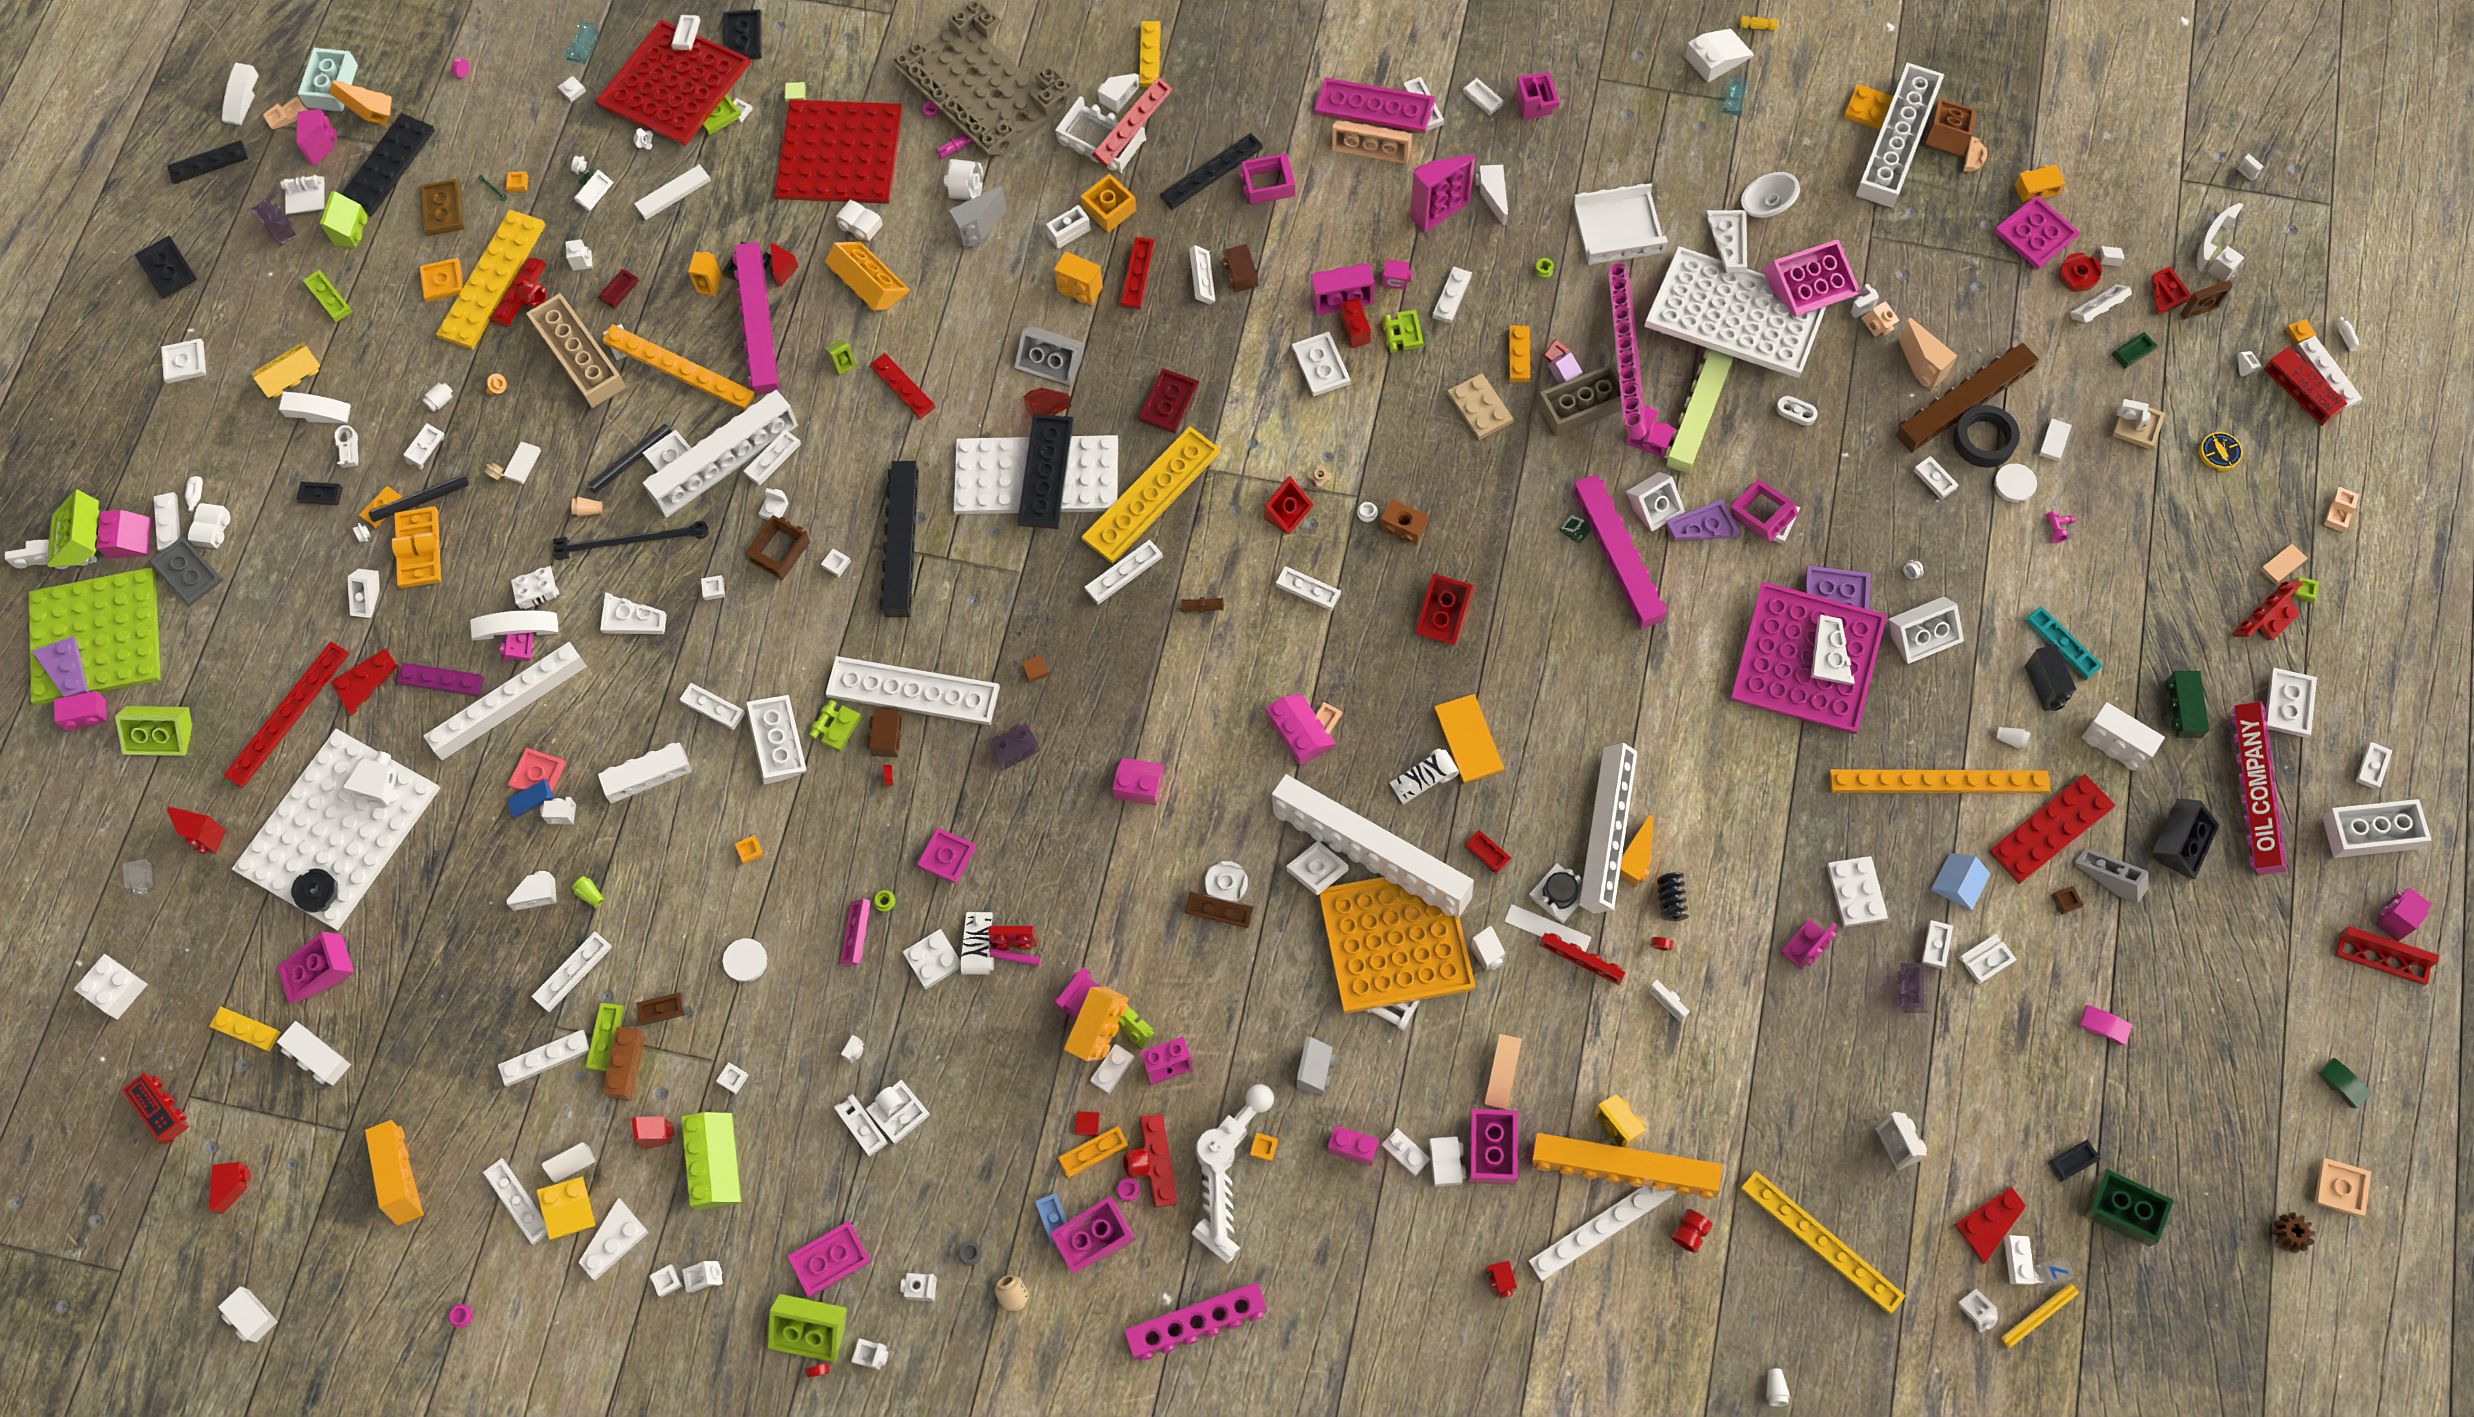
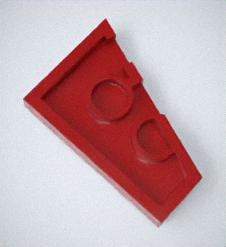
M385 648L330 682L348 712L353 716L358 711L356 708L363 701L366 702L371 697L370 693L378 685H382L398 666Z
M2010 1187L1954 1225L1982 1264H1985L2023 1212L2026 1205L2013 1187Z

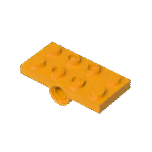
M434 506L396 512V537L392 538V549L397 563L398 587L402 589L440 583L438 509Z

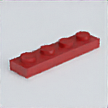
M1135 237L1121 302L1124 308L1139 310L1142 308L1155 245L1154 239Z
M886 353L870 363L871 369L919 419H922L936 408L935 404Z
M1545 932L1540 941V947L1620 986L1626 972L1615 963L1608 964L1602 961L1599 955L1594 953L1588 954L1582 951V948L1577 944H1568L1554 933L1548 934Z

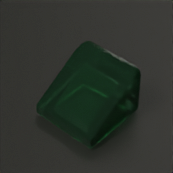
M1571 515L1559 530L1580 544L1590 533L1591 528L1587 520Z

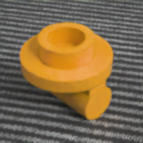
M500 374L490 375L487 379L488 388L486 393L493 395L504 392L507 386L505 378Z

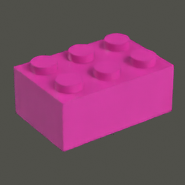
M1359 263L1350 267H1338L1335 270L1318 271L1311 274V298L1316 315L1340 311V303L1359 298L1362 306L1374 304L1375 282L1369 263Z
M1472 1109L1470 1113L1469 1183L1515 1185L1517 1182L1518 1111Z

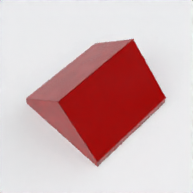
M1288 476L1264 504V519L1289 535L1313 507V504L1291 476Z

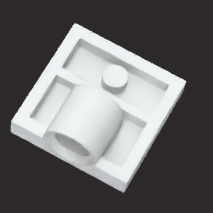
M902 1080L892 1088L888 1087L881 1091L875 1098V1102L866 1108L894 1144L898 1143L930 1116L929 1112Z

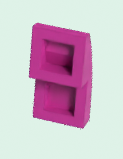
M2085 1005L2079 1022V1026L2096 1036L2103 1035L2118 1045H2126L2132 1024L2090 1005Z

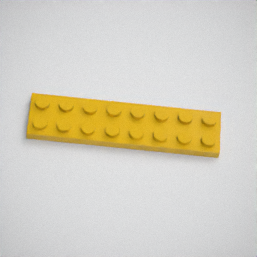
M509 209L437 331L436 335L438 338L471 350L475 348L489 324L495 309L508 291L545 227L543 220Z
M1189 426L1082 536V541L1113 564L1221 453L1220 448Z

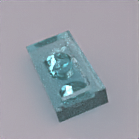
M1730 78L1722 113L1741 116L1749 81Z

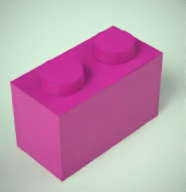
M97 691L54 699L55 723L64 730L72 731L78 727L96 726L98 723L107 722L106 699Z
M1334 1126L1328 1146V1153L1372 1166L1379 1139Z

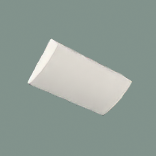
M789 695L747 702L746 711L763 785L786 780L805 773L807 770Z

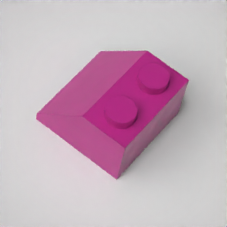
M321 109L298 111L297 145L310 165L314 166L334 148L335 140L337 139L335 128H332L329 118L325 117Z
M123 510L100 511L96 548L107 559L147 556L152 519Z
M1122 758L1117 768L1113 785L1114 799L1156 805L1164 764Z

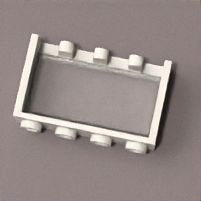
M1080 96L1055 131L1057 140L1061 145L1069 146L1077 153L1085 154L1094 162L1099 163L1091 154L1118 123L1113 113H1109L1105 117L1101 115L1100 108L1094 104L1091 109L1086 107L1084 98ZM1143 127L1135 133L1107 166L1110 170L1122 173V170L1141 143L1146 141L1145 129Z

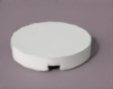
M2018 463L2008 464L1997 472L1994 486L1996 485L1997 493L2003 499L2012 503H2019L2020 501L2029 500L2035 493L2037 479L2033 471L2028 467Z
M1232 861L1219 862L1212 866L1205 876V889L1209 896L1238 902L1245 895L1248 888V878L1245 871L1239 864Z
M743 938L736 940L728 946L724 953L722 961L724 970L730 978L737 982L754 981L763 974L767 967V953L762 945L753 939Z

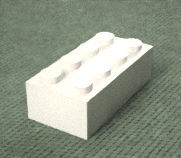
M2419 799L2332 808L2322 816L2334 858L2417 850L2432 841Z

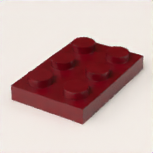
M1162 368L1138 417L1139 421L1176 434L1199 387V381Z

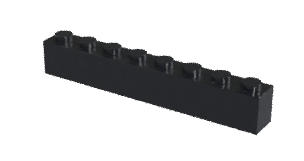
M892 461L891 469H888L890 487H887V499H889V505H886L885 508L888 523L884 525L887 542L883 543V552L886 554V560L882 561V571L885 573V578L881 579V591H884L883 598H880V610L884 611L886 618L911 617L919 469L916 461Z

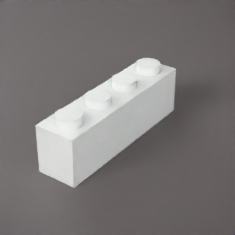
M671 743L661 750L650 751L638 759L627 760L620 766L609 767L602 773H599L598 776L606 798L610 803H614L688 774L692 770L681 744Z

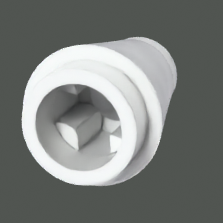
M1999 727L1996 739L2015 748L2026 749L2030 732L2020 728Z
M1768 1370L1766 1399L1769 1400V1405L1774 1407L1788 1405L1790 1395L1782 1370Z

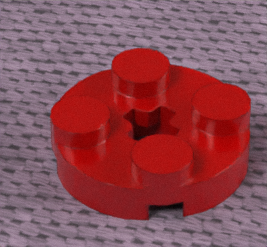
M2074 253L2065 259L2059 272L2062 281L2068 286L2069 290L2073 292L2086 291L2097 285L2102 274V267L2096 258L2084 256L2085 253ZM2077 269L2085 271V273L2081 275L2077 272Z

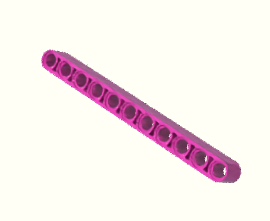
M1616 263L1609 268V281L1623 421L1629 437L1636 440L1644 437L1647 429L1632 288L1626 266L1623 263Z

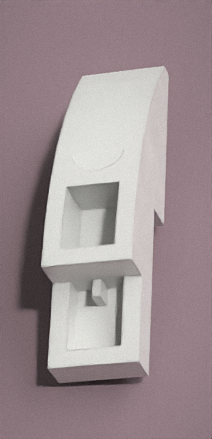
M49 540L26 541V549L5 552V560L14 568L45 565L47 563ZM95 556L90 559L87 558L83 564L78 565L85 566L88 563L97 562V558ZM75 565L57 566V567H55V568H56V569H57V568H58V569H65V568H67V567H69V566H75Z

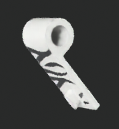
M1434 750L1430 753L1429 758L1390 782L1403 805L1438 782H1448L1459 774V770L1446 750Z
M966 912L961 955L962 975H989L990 970H994V957H990V938L988 935V927L992 926L993 912Z

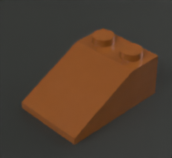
M1939 98L1927 134L1926 144L1934 149L1947 150L1953 155H1964L1972 136L1976 110Z

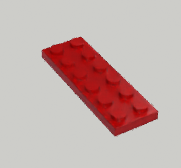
M2083 774L1991 848L1989 853L2020 885L2110 812L2116 805L2086 774Z

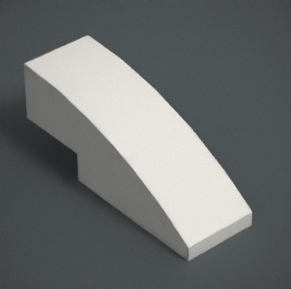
M235 63L225 93L222 113L223 122L236 125L242 124L255 96L252 89L259 76L253 66Z
M283 392L279 410L285 417L305 418L308 422L347 424L351 406L350 404L325 397Z

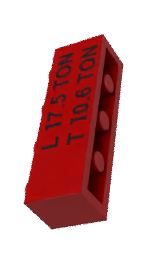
M2289 346L2274 356L2264 368L2322 426L2340 414L2348 404L2340 394L2329 386L2327 381L2323 380Z

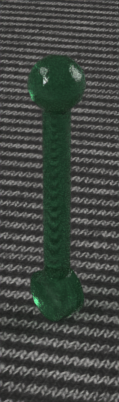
M482 175L478 176V179L495 192L501 201H506L507 196L505 194H501Z

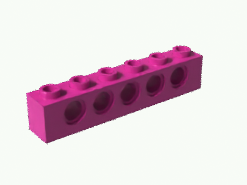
M1258 1282L1125 1329V1333L1134 1360L1139 1359L1140 1362L1153 1358V1353L1162 1351V1354L1175 1350V1345L1184 1343L1187 1346L1197 1342V1338L1206 1335L1209 1338L1219 1334V1330L1228 1327L1229 1330L1242 1325L1241 1322L1250 1319L1251 1322L1264 1317V1313H1267V1308ZM1238 1302H1245L1248 1305L1244 1313H1238L1234 1309ZM1219 1309L1223 1310L1226 1313L1225 1318L1221 1321L1214 1320L1212 1317L1213 1313ZM1201 1318L1204 1321L1201 1328L1194 1329L1190 1326L1192 1319ZM1174 1325L1181 1328V1333L1177 1337H1171L1168 1334L1170 1327ZM1154 1333L1159 1336L1157 1344L1149 1345L1146 1343V1338L1149 1334Z

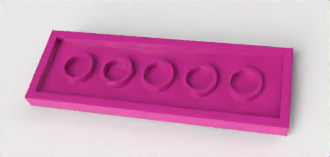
M1325 77L1314 110L1315 114L1426 133L1435 103V96Z

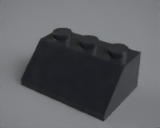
M2177 798L2170 810L2166 824L2162 828L2161 835L2154 845L2153 854L2162 865L2188 878L2196 879L2220 825L2201 800Z

